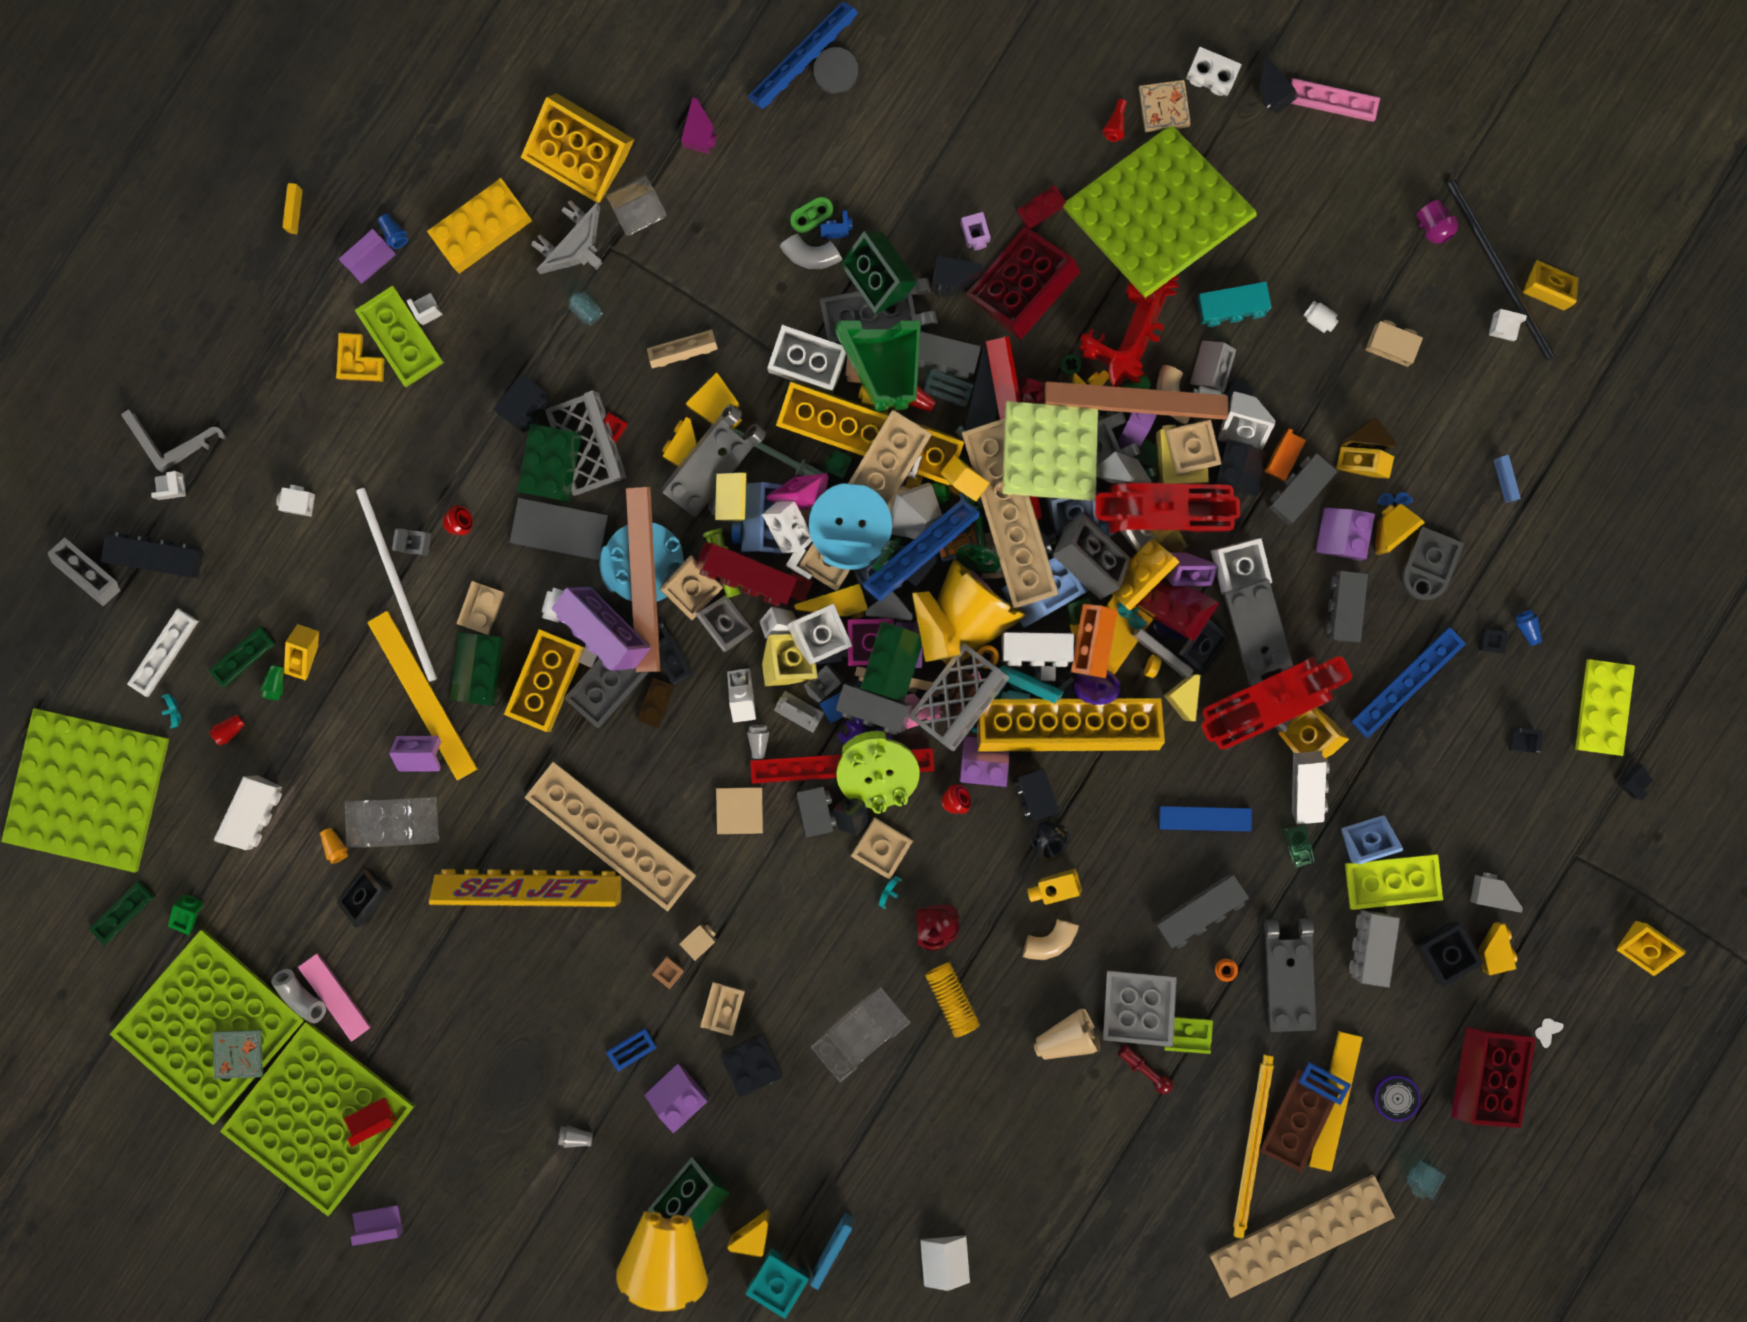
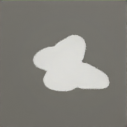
M1552 1019L1543 1020L1542 1027L1537 1028L1535 1034L1540 1039L1544 1048L1550 1046L1552 1034L1560 1032L1564 1025L1554 1022Z

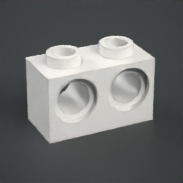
M1199 47L1186 79L1190 80V83L1197 87L1205 86L1211 89V92L1216 95L1228 96L1242 64ZM1197 66H1205L1208 72H1199ZM1218 75H1226L1228 77V81H1221L1218 78Z
M795 501L775 502L762 514L782 553L801 552L812 542L809 528Z

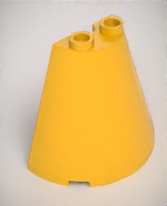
M954 558L938 596L937 604L957 632L960 647L966 644L977 652L981 647L987 645L1022 620L1027 614L1020 608H1014L1012 602H1005L971 575L973 572ZM966 651L960 658L961 662L970 657L971 654ZM953 657L941 660L948 665Z
M644 1211L617 1268L616 1274L618 1288L621 1293L629 1296L630 1302L648 1310L673 1311L684 1308L685 1304L690 1301L696 1302L703 1295L707 1288L708 1278L691 1217L674 1215L671 1219H665L661 1216V1213Z

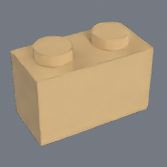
M1384 320L1374 326L1365 351L1408 367L1414 362L1423 337L1418 336V333L1414 330H1402L1397 328L1395 323Z

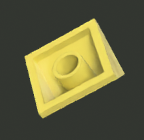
M746 473L716 475L715 520L742 522L745 520Z
M1200 675L1186 677L1164 695L1184 721H1196Z

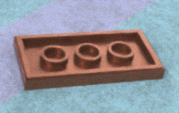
M1298 1068L1259 1152L1302 1173L1335 1102L1299 1083L1298 1081L1304 1070ZM1307 1076L1306 1081L1338 1098L1339 1093Z

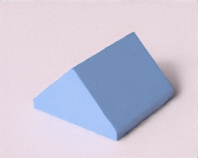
M1385 815L1341 828L1350 860L1353 863L1362 864L1403 851Z

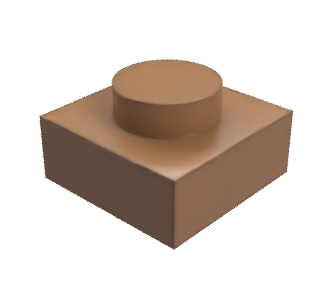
M667 956L652 975L670 989L685 970Z

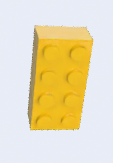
M500 178L427 232L452 267L460 274L528 225L532 220L502 178Z
M539 629L504 715L542 731L551 732L585 647Z

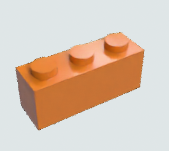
M1083 604L1071 672L1106 678L1118 610L1104 606Z

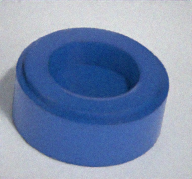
M733 522L732 544L741 545L742 523Z

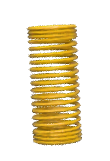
M946 963L927 972L925 977L927 981H930L929 984H932L930 988H934L932 991L935 992L936 999H939V1006H943L941 1010H944L943 1014H946V1021H950L948 1025H951L950 1029H953L954 1037H960L978 1028L980 1023L973 1012L974 1010L971 1009L972 1006L968 998H966L967 995L964 994L963 987H960L961 983L957 979L958 976L955 975L956 972H953L954 968L951 963Z

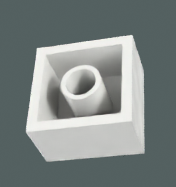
M1261 538L1250 539L1210 550L1213 563L1218 565L1216 575L1221 594L1264 578H1268L1270 583H1272Z

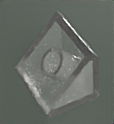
M646 175L606 195L626 236L667 216Z

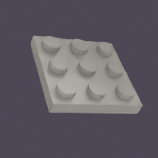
M1108 970L1103 1040L1172 1047L1177 976Z

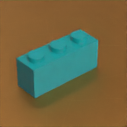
M1267 282L1201 293L1196 297L1200 324H1207L1208 327L1218 326L1221 324V321L1230 320V323L1240 322L1244 320L1243 317L1252 316V319L1262 318L1272 309Z

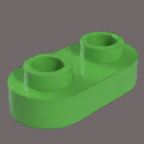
M819 197L795 210L790 219L792 228L796 232L805 233L829 220L833 214L831 201L827 198ZM823 207L826 209V212L819 214L818 209ZM803 218L806 220V224L800 225L798 220Z

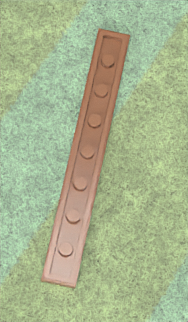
M1046 382L1045 384L1046 405L1224 420L1228 418V395Z
M650 487L626 488L634 631L651 647L636 667V672L660 671Z

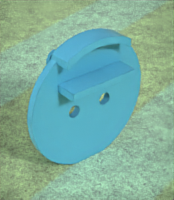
M843 483L828 489L817 499L809 517V532L813 544L821 555L824 556L826 563L840 569H860L869 566L870 561L881 554L882 548L891 536L892 517L886 502L876 491L865 485ZM836 518H842L843 524L837 525L835 522ZM860 520H864L866 522V526L860 527L858 525V522Z
M652 523L656 601H660L667 596L659 587L682 565L684 558L679 540L665 527ZM628 525L619 529L610 538L607 545L602 548L599 566L602 579L611 593L616 592L621 597L632 601Z

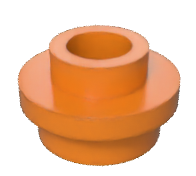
M1221 959L1215 966L1216 976L1224 982L1234 980L1238 974L1237 964L1231 959ZM1229 966V973L1224 974L1222 968Z

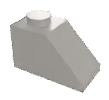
M1483 872V876L1475 875L1470 902L1522 913V906L1505 881L1498 880L1496 874Z

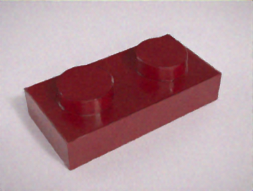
M1054 185L1019 208L1017 214L1025 226L1031 230L1061 210L1067 202Z

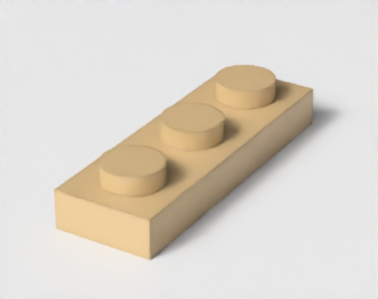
M709 330L647 348L651 367L656 368L679 360H687L700 354H708L718 348L713 331Z

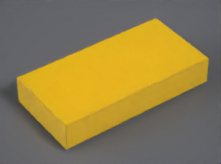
M293 183L287 184L282 227L290 234H297L303 190Z

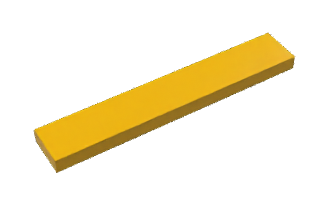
M1338 1031L1329 1072L1350 1083L1352 1086L1363 1037ZM1330 1078L1327 1079V1082L1342 1090L1344 1089V1086ZM1351 1087L1341 1105L1334 1104L1311 1152L1308 1166L1332 1172Z

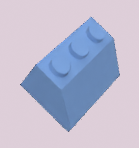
M764 482L746 483L745 520L742 521L741 552L793 554V552H781L762 516L774 504L767 499L766 495L782 485Z

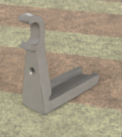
M130 410L121 414L155 467L162 473L202 446L209 450L206 439L211 435L218 433L221 439H225V434L221 429L211 427L165 453V457H163L134 413L132 414Z

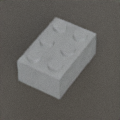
M1361 910L1360 915H1357L1356 918L1358 934L1357 937H1354L1352 949L1355 951L1354 960H1351L1349 964L1351 978L1363 984L1390 988L1400 918L1386 913Z

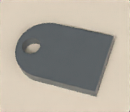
M1420 527L1402 572V583L1407 593L1419 600H1431L1442 595L1448 587L1464 543L1425 527ZM1420 581L1427 585L1425 594H1419L1416 590V585Z

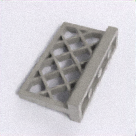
M590 391L584 393L583 396L545 409L551 428L558 429V426L561 430L575 432L566 427L571 416H574L581 420L575 433H581L585 422L592 425L594 430L590 439L583 435L581 436L582 439L588 441V444L583 453L578 452V455L582 457L575 468L571 488L573 496L615 481L627 479L616 443L612 440L613 434L609 422L606 425L604 424L603 420L606 418V412L598 392ZM581 402L585 403L587 409L583 418L573 413L576 405ZM559 410L567 413L562 425L555 422L553 415L554 412ZM592 444L598 446L601 452L597 460L587 456ZM585 459L596 463L590 475L580 470ZM599 465L606 468L609 478L601 481L594 477ZM578 473L588 477L585 487L577 489L575 483Z
M966 644L960 647L961 655L954 656L908 716L952 751L961 743L1009 679L1005 673ZM967 651L972 655L973 665L961 666L960 658ZM987 666L993 670L987 679L979 680V667ZM974 668L975 680L963 682L962 670ZM958 671L959 683L947 685V675L950 672ZM975 684V695L965 698L964 686ZM960 687L961 699L949 701L948 689ZM944 689L945 701L933 703L935 691ZM961 703L962 712L960 715L951 717L950 704ZM946 705L947 717L935 719L934 707ZM930 708L931 720L921 721L916 717L922 709ZM947 721L948 730L942 737L936 732V723ZM926 724H932V729Z

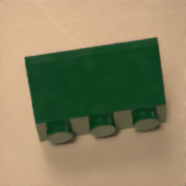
M864 231L840 262V265L874 314H878L904 299L918 282L883 232Z
M881 621L860 688L905 702L922 648L920 634Z
M459 632L450 700L496 706L505 638Z
M691 1157L649 1207L648 1211L661 1213V1216L665 1219H671L674 1215L691 1217L696 1235L728 1197L730 1192L718 1177L694 1157Z

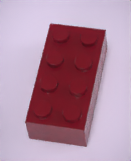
M707 542L704 543L695 568L700 570L699 575L716 580L718 577L721 579V584L735 589L740 586L742 587L741 592L757 598L761 595L763 596L762 601L779 606L780 603H788L797 581L795 577Z

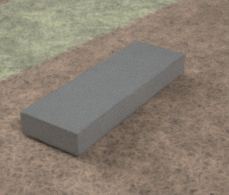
M1134 629L1130 634L1152 653L1161 657L1162 661L1181 676L1189 678L1193 673L1192 668L1143 629Z

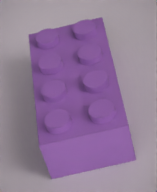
M591 587L566 588L551 608L557 614L556 617L562 623L567 624L572 629V634L582 639L587 645V649L597 655L602 660V664L609 670L636 668L651 649Z

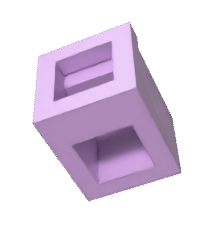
M981 212L961 218L960 224L967 247H973L974 250L987 247L986 243L990 242L991 237L984 213ZM978 231L980 236L974 238L971 233Z

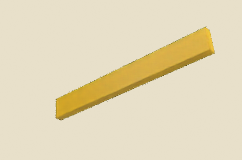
M389 611L368 621L369 627L431 736H439L441 741L439 750L456 780H460L476 771L478 767Z

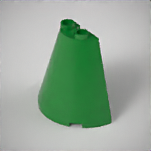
M840 321L835 327L836 335L876 411H882L889 407H894L895 410H903L908 408V403L916 400L920 321H899L890 329H862L861 321Z

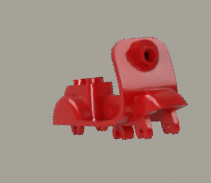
M1177 275L1146 298L1129 282L1126 294L1129 295V302L1137 304V307L1118 350H1112L1103 344L1105 342V333L1101 334L1100 339L1095 340L1093 338L1094 330L1091 329L1088 335L1083 333L1080 337L1082 343L1080 350L1083 352V356L1093 360L1097 358L1109 366L1108 373L1112 387H1119L1125 378L1133 383L1141 382L1137 376H1142L1144 373L1141 370L1143 365L1139 361L1144 354L1149 339L1155 342L1160 340V336L1153 334V331L1155 329L1164 330V325L1157 322L1167 295L1173 296L1176 294V291L1170 288L1179 287L1178 283L1174 281L1178 280Z
M1125 483L1112 485L1107 488L1106 493L1096 495L1095 515L1097 519L1106 522L1108 534L1125 530L1221 532L1233 530L1235 525L1234 519H1238L1240 516V501L1234 496L1233 487L1230 485Z
M1314 656L1307 658L1296 666L1207 706L1202 712L1205 718L1201 725L1206 738L1210 742L1216 741L1220 749L1230 748L1334 699L1331 690L1349 682L1352 674L1345 659L1341 656L1319 665Z

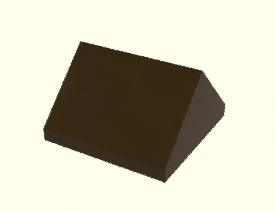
M1376 416L1362 424L1339 442V447L1378 449L1384 452L1394 448L1396 445L1395 440Z

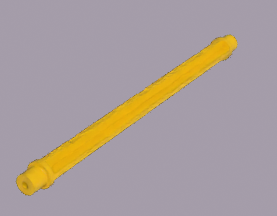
M1268 1054L1263 1055V1061L1260 1063L1257 1091L1233 1227H1235L1233 1236L1237 1238H1244V1232L1247 1229L1268 1093L1274 1065H1272L1274 1056Z

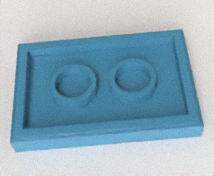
M847 1213L843 1215L811 1272L810 1284L817 1290L852 1230L853 1217Z

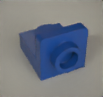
M843 210V223L833 220L821 224L822 239L849 238L848 231L853 230L852 216L847 217V210Z

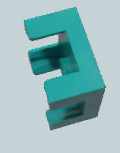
M771 1248L756 1277L752 1278L747 1286L746 1295L785 1319L809 1281L810 1271L800 1266L799 1270L780 1259L781 1254Z

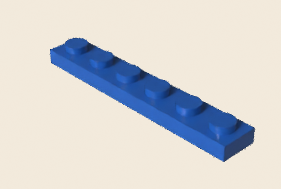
M842 1L747 96L749 100L761 109L771 104L773 98L781 90L787 88L789 82L802 73L805 67L814 58L818 57L821 51L830 42L834 41L846 26L852 23L853 19L858 15L856 9Z
M964 499L960 500L887 562L880 571H877L864 582V588L881 602L979 518V511Z
M1450 627L1447 628L1367 704L1350 723L1365 738H1368L1466 643Z

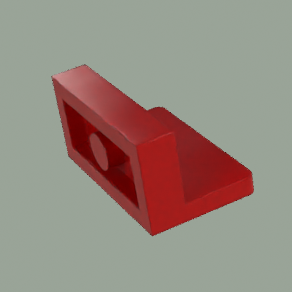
M385 1097L344 1118L351 1133V1136L347 1139L351 1147L392 1127L398 1122Z

